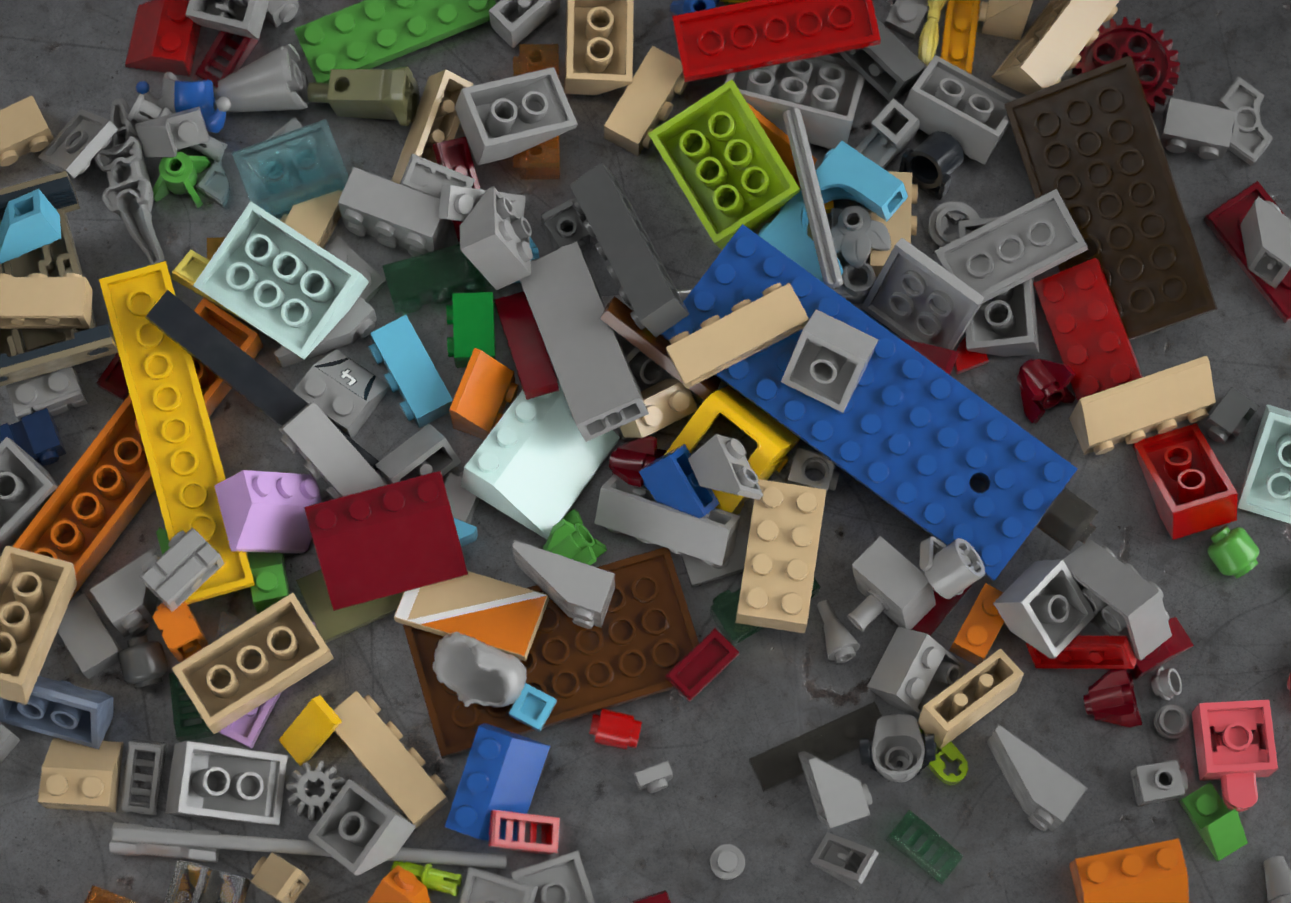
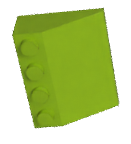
M733 79L648 133L709 236L721 250L724 249L742 224L754 231L801 191Z

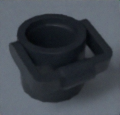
M936 131L931 133L914 150L911 148L905 150L902 155L899 172H912L913 184H918L920 189L935 199L941 200L949 191L952 180L950 175L963 162L964 154L962 147L952 135Z

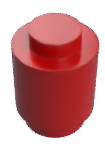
M602 708L600 715L593 714L589 734L595 735L594 743L627 750V747L636 748L642 721L635 720L633 715Z

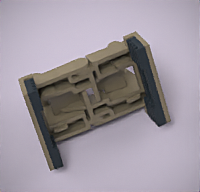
M67 172L55 173L0 189V223L9 201L40 189L60 214L61 239L0 264V273L9 274L13 277H28L29 274L33 273L44 274L48 277H62V275L67 273L83 276L66 215L67 212L80 209L76 191ZM92 309L90 328L0 329V387L116 354L118 349L113 331L108 324L96 326Z

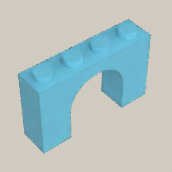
M843 141L836 148H832L826 153L822 164L816 170L824 204L836 199H851L859 202L885 221H888L908 198L904 183ZM800 191L780 208L779 214L771 223H767L762 227L758 236L823 282L814 241L807 235L809 220L802 192ZM838 259V263H839V267H840V271H841V275H842L844 271H843V268H842V266H841V264H840V261H839V259Z

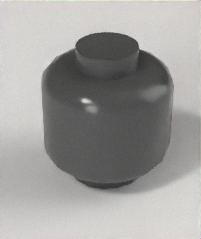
M147 635L127 640L128 647L122 649L118 654L124 681L128 684H134L135 689L163 682L161 676L168 672V665L162 644L159 641L149 642Z

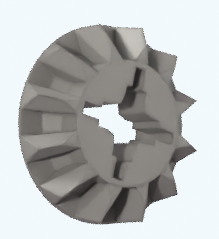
M950 201L939 205L932 212L928 223V232L933 244L943 247L959 239V235L955 232L945 235L949 227L947 221H951L955 225L958 224V221L980 219L977 212L971 206L958 201Z

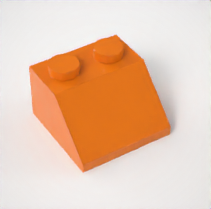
M474 348L449 411L453 429L485 440L504 415L503 411L507 402L513 403L519 385L515 384L514 371L477 348Z

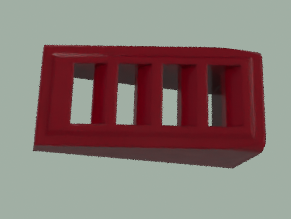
M219 31L195 75L203 80H211L213 86L218 88L219 80L241 68L257 45L258 39L238 35L243 38L241 44H238L231 39L234 36L233 33ZM226 45L237 50L234 56L223 50ZM219 55L230 61L227 67L216 61ZM213 66L223 72V75L219 78L208 71L209 68Z

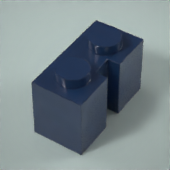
M47 408L21 417V421L11 425L8 423L0 425V443L6 437H9L42 466L53 464L59 460V456L67 454L54 418Z

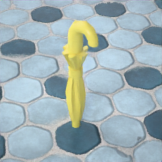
M927 0L929 7L927 21L920 34L918 58L926 66L935 56L939 42L938 22L940 20V11L948 0Z

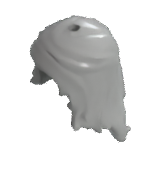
M459 632L444 635L438 641L432 668L437 674L439 683H444L448 688L456 691L458 700L463 701L465 707L473 703L483 706L504 707L514 704L515 700L519 698L526 682V668L513 654H507Z

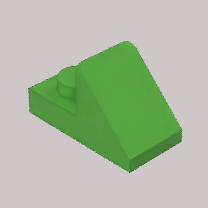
M1211 782L1179 801L1217 862L1248 843L1237 810L1229 811Z

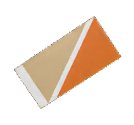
M468 571V575L404 592L394 615V620L397 623L440 636L459 632L526 661L549 597L547 594Z

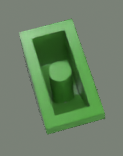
M248 552V561L255 586H251V594L257 614L290 594L284 553Z

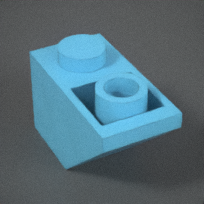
M36 189L8 202L0 223V264L61 239L60 214L40 189Z

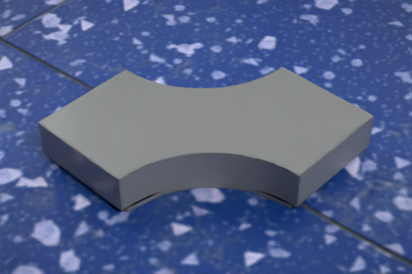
M1237 77L1217 105L1221 108L1235 111L1228 150L1250 166H1253L1273 138L1265 130L1260 120L1259 109L1265 95L1240 77Z

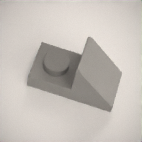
M200 106L135 124L145 157H176L177 150L208 142L210 139Z

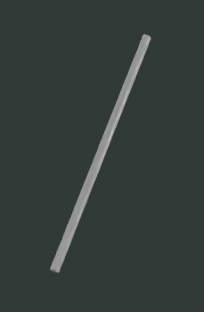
M114 827L113 841L331 856L316 843L308 840ZM401 847L396 856L387 860L506 868V855L405 847Z

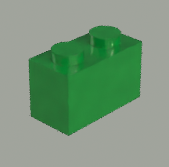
M493 292L452 293L453 305H446L447 325H453V337H447L448 357H454L456 368H466L474 348H477L496 360Z

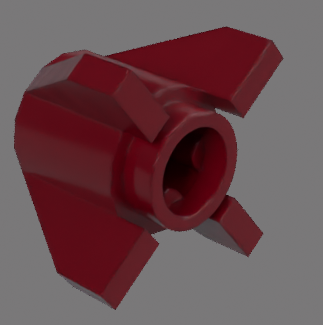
M1030 359L1019 368L1017 382L1020 385L1024 414L1031 423L1036 424L1046 412L1044 409L1052 408L1060 401L1073 403L1076 399L1066 387L1076 375L1068 365L1045 359Z
M646 436L644 438H636L620 445L617 450L611 453L609 468L612 470L613 475H617L627 484L642 487L644 482L639 471L655 459L663 456L667 450L657 449V437Z
M1110 669L1088 687V694L1083 695L1087 715H1094L1096 721H1105L1128 728L1143 725L1137 707L1132 672L1127 673L1126 669Z

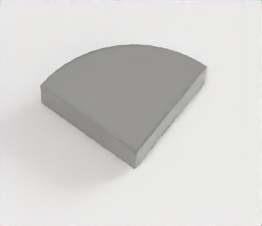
M215 161L195 187L198 192L224 208L229 199L230 184L224 169Z

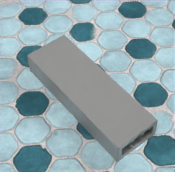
M578 242L562 246L550 254L531 260V275L520 279V282L575 424L584 440L587 442L648 415L649 412L617 333L600 319L606 306Z

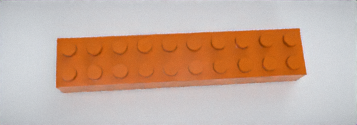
M203 297L193 310L251 358L254 359L263 348L258 333ZM193 357L207 412L210 417L231 390V387ZM130 394L12 546L73 563L77 585L71 599L155 490Z

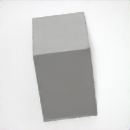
M827 832L810 863L858 890L879 853Z

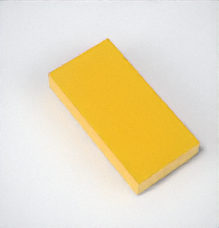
M318 695L307 704L278 740L301 766L312 758L342 720L321 695Z

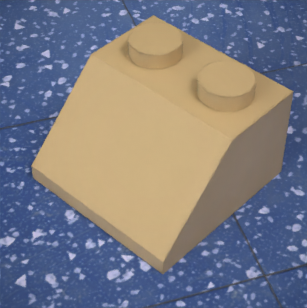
M53 738L42 765L38 803L50 809L116 813L124 743L102 741L99 749H95L60 738Z

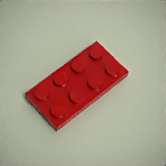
M1097 258L1033 283L1063 364L1068 365L1076 374L1070 382L1077 401L1089 395L1143 377Z

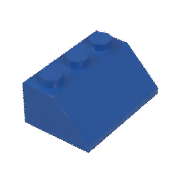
M487 723L479 725L444 827L477 839L489 841L492 810L528 814L550 745ZM500 820L499 839L505 840L506 820ZM513 822L512 841H517L518 822Z

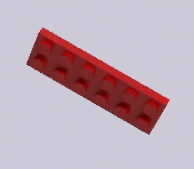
M752 0L672 16L685 82L881 44L872 0Z

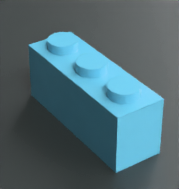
M407 315L371 332L373 344L368 346L376 363L383 362L388 370L384 377L391 391L394 393L399 390L404 400L399 404L407 420L411 421L414 419L418 427L421 428L450 413L449 409L453 399Z

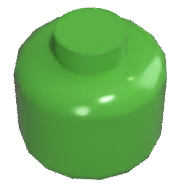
M1224 526L1210 536L1213 543L1209 546L1207 554L1223 575H1234L1235 578H1239L1259 563L1256 558L1260 550L1245 529L1236 527L1230 530L1228 526Z

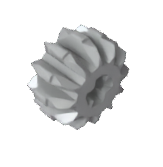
M320 760L316 764L315 771L312 770L309 762L303 763V768L306 772L303 776L296 770L292 772V776L298 783L286 784L288 791L295 792V794L287 798L289 805L298 804L295 810L298 816L303 815L308 810L309 821H315L317 811H320L321 816H323L340 792L337 788L345 784L343 777L334 778L337 773L335 766L329 767L324 772L325 764ZM321 784L325 785L321 786L324 792L321 797L318 795H313L311 798L308 797L312 795L309 791L312 785L315 787H319Z

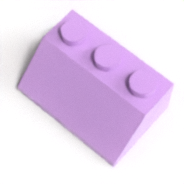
M243 470L214 485L231 551L305 553L308 551L312 534L304 507L322 502L317 481L310 474Z

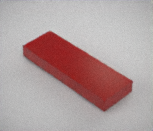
M1076 636L1056 658H1049L1026 642V647L1036 668L1134 669L1137 661L1127 636Z

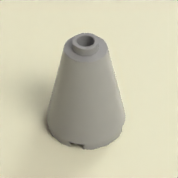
M291 44L283 45L219 80L218 88L214 89L216 102L220 97H227L231 102V107L227 112L302 110L308 108L306 105L310 104L307 96L308 80L305 71L300 72L298 65L295 63L301 61L294 46Z

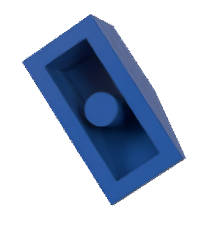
M685 444L655 459L639 471L645 487L651 492L656 502L697 518L705 516L720 504L712 489L699 485L688 460L691 453Z

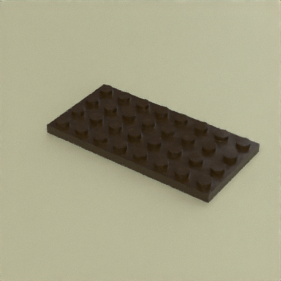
M1131 56L1004 104L1035 199L1057 189L1088 250L1059 264V271L1062 272L1097 258L1129 341L1218 310Z

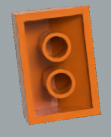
M1179 838L1076 858L1069 863L1078 903H1189L1188 872Z

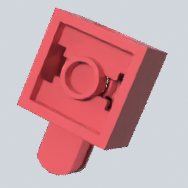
M1270 700L1199 703L1191 712L1199 781L1221 780L1222 797L1226 808L1230 810L1236 809L1237 812L1246 811L1258 799L1256 778L1269 777L1278 769Z

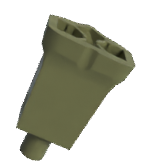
M408 66L393 69H331L329 83L310 82L307 90L309 102L329 103L337 117L398 120L401 126H408L410 122H413L420 97L418 83L413 78V74Z

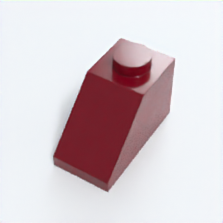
M1176 616L1168 620L1172 636L1141 661L1136 658L1137 661L1134 669H1128L1129 672H1132L1135 681L1194 646Z

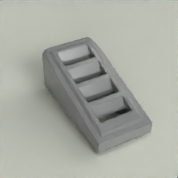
M132 739L128 742L121 812L157 815L167 743ZM138 751L155 753V760L137 758ZM136 766L151 767L154 770L153 774L135 772ZM133 781L152 782V787H134ZM131 794L150 796V803L130 801Z

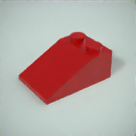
M1197 423L1133 443L1134 451L1158 514L1172 540L1237 521L1238 493Z

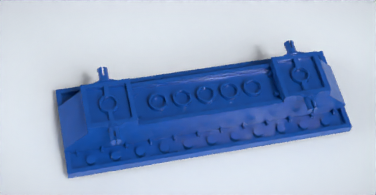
M742 224L683 301L689 315L660 335L670 342V339L682 332L688 331L689 334H692L702 329L700 324L715 315H719L721 319L733 313L731 308L739 302L750 299L752 303L763 297L762 292L768 287L777 283H781L782 286L790 283L809 319L817 309L878 339L869 363L844 412H840L781 382L803 329L715 374V376L945 545L950 544L957 538L967 541L980 556L985 568V575L995 581L1078 468Z

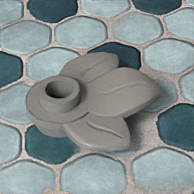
M849 206L842 210L838 216L837 225L830 229L836 254L842 252L845 260L857 270L861 269L865 264L871 248L880 251L891 249V238L885 225L879 221L872 220L867 210L860 206ZM852 217L860 219L856 225H849L848 221Z

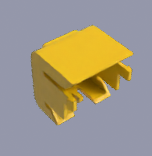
M728 385L713 392L705 399L665 454L684 444L691 453L719 414L722 413L757 442L758 447L748 459V463L758 476V479L768 480L773 472L776 470L780 472L788 462L786 455L801 439ZM712 489L720 503L715 508L736 515L740 514L744 502L749 499L748 497Z

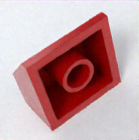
M152 0L138 5L125 62L126 67L161 73L171 72L174 75L187 77L191 76L201 26L185 15L189 0Z

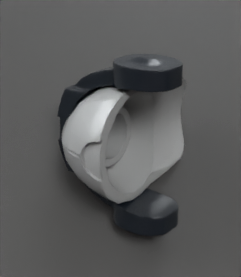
M910 714L881 716L876 722L872 747L869 737L860 738L859 755L861 757V764L868 765L872 770L880 773V776L892 782L903 783L920 774V771L926 768L930 761H936L937 744L934 734H925V743H923L917 720Z

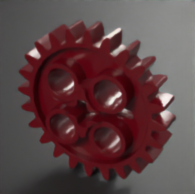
M1123 17L1122 25L1117 26L1112 18L1110 19L1109 28L1106 29L1101 24L1097 29L1099 35L1096 40L1089 46L1084 47L1079 53L1081 59L1072 68V74L1078 76L1131 56L1138 76L1148 75L1154 79L1148 82L1140 79L1150 111L1154 113L1155 102L1164 106L1166 102L1165 95L1172 96L1174 92L1173 85L1178 84L1179 75L1176 74L1180 69V62L1176 61L1178 50H1170L1173 44L1172 39L1162 41L1164 37L1163 29L1155 34L1152 32V22L1143 28L1140 27V18L1136 19L1134 25H1129L1127 17ZM1140 47L1144 51L1141 53L1132 52L1130 48ZM1101 55H1108L1113 59L1110 61H1102L1098 57Z

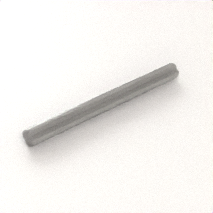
M793 108L792 110H786L783 118L823 282L831 289L843 285V279L803 117L798 108Z

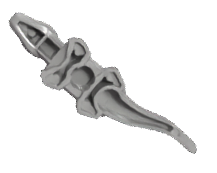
M119 98L114 100L111 106L110 121L118 128L112 136V148L99 150L94 156L97 166L101 171L107 173L109 187L103 192L102 200L111 212L118 214L123 219L129 233L144 251L150 264L153 265L164 262V256L151 220L154 198L153 190L149 180L147 165L142 154V145L138 140L139 137L135 128V124L140 122L127 120L131 109L125 99Z

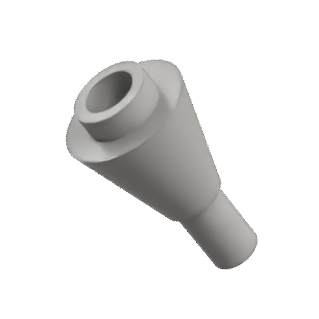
M823 600L819 602L817 608L824 622L823 627L828 659L831 661L836 660L837 663H844L853 659L856 656V651L860 648V644L840 619L836 617L830 601Z

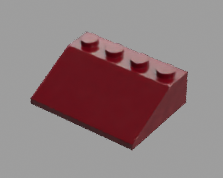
M441 470L304 507L333 611L468 575Z

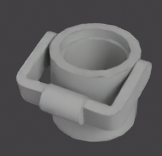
M935 537L927 538L920 543L919 566L924 571L934 590L946 599L962 594L967 587L985 574V568L980 556L962 538H957L948 545H945Z

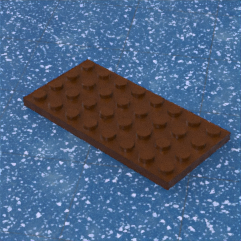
M662 547L596 567L615 574V590L601 628L593 625L592 629H587L574 624V618L568 617L549 598L526 661L520 660L526 668L525 683L557 699L543 728L599 712L602 708L609 709L675 689L665 678V675L699 644L669 548ZM537 585L527 588L545 594ZM403 625L442 759L470 751L478 727L483 723L519 735L536 731L509 716V712L514 704L504 707H493L473 703L465 707L463 701L458 700L456 691L451 690L444 683H439L437 674L432 668L435 661V649L438 646V641L444 636Z

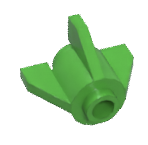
M177 152L176 157H160V175L152 189L155 202L170 194L169 191L174 194L180 195L187 193L197 208L201 207L203 203L194 187L197 183V175L211 166L207 157L188 156L183 152Z
M576 509L571 510L561 521L552 527L549 537L543 545V550L588 565L597 561L596 558L606 552L607 548L603 543L593 539L590 532L582 525L583 522Z

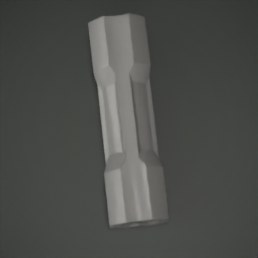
M116 822L113 823L111 828L109 849L112 854L173 857L218 863L219 848L113 841L114 827L221 834L219 831L165 829Z

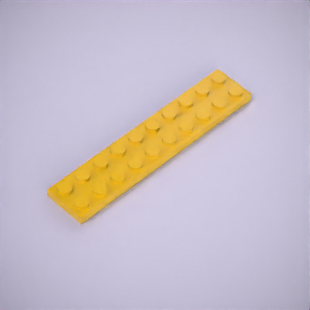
M166 261L99 279L169 542L180 531L187 533L191 528H194L220 554L225 563L185 600L186 604H192L255 586L247 553L231 551L214 487V485L226 480L193 357L145 318L167 290L175 295Z

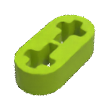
M949 742L941 749L937 747L939 753L936 754V761H930L928 768L945 784L954 785L961 782L968 771V762L963 754L952 742ZM943 755L950 763L957 761L960 765L957 772L960 775L956 776L954 773L946 775L944 773L946 764L940 757Z

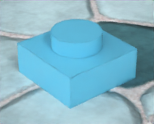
M525 683L521 695L509 712V716L540 732L557 699Z

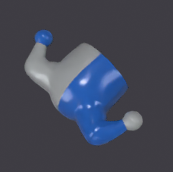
M166 72L163 75V95L159 98H154L149 92L150 87L146 81L137 83L136 91L139 94L145 95V100L162 109L167 107L173 114L200 106L207 131L218 133L223 129L226 112L231 107V102L227 97H220L216 102L217 110L214 109L215 96L211 80L178 81L174 74Z

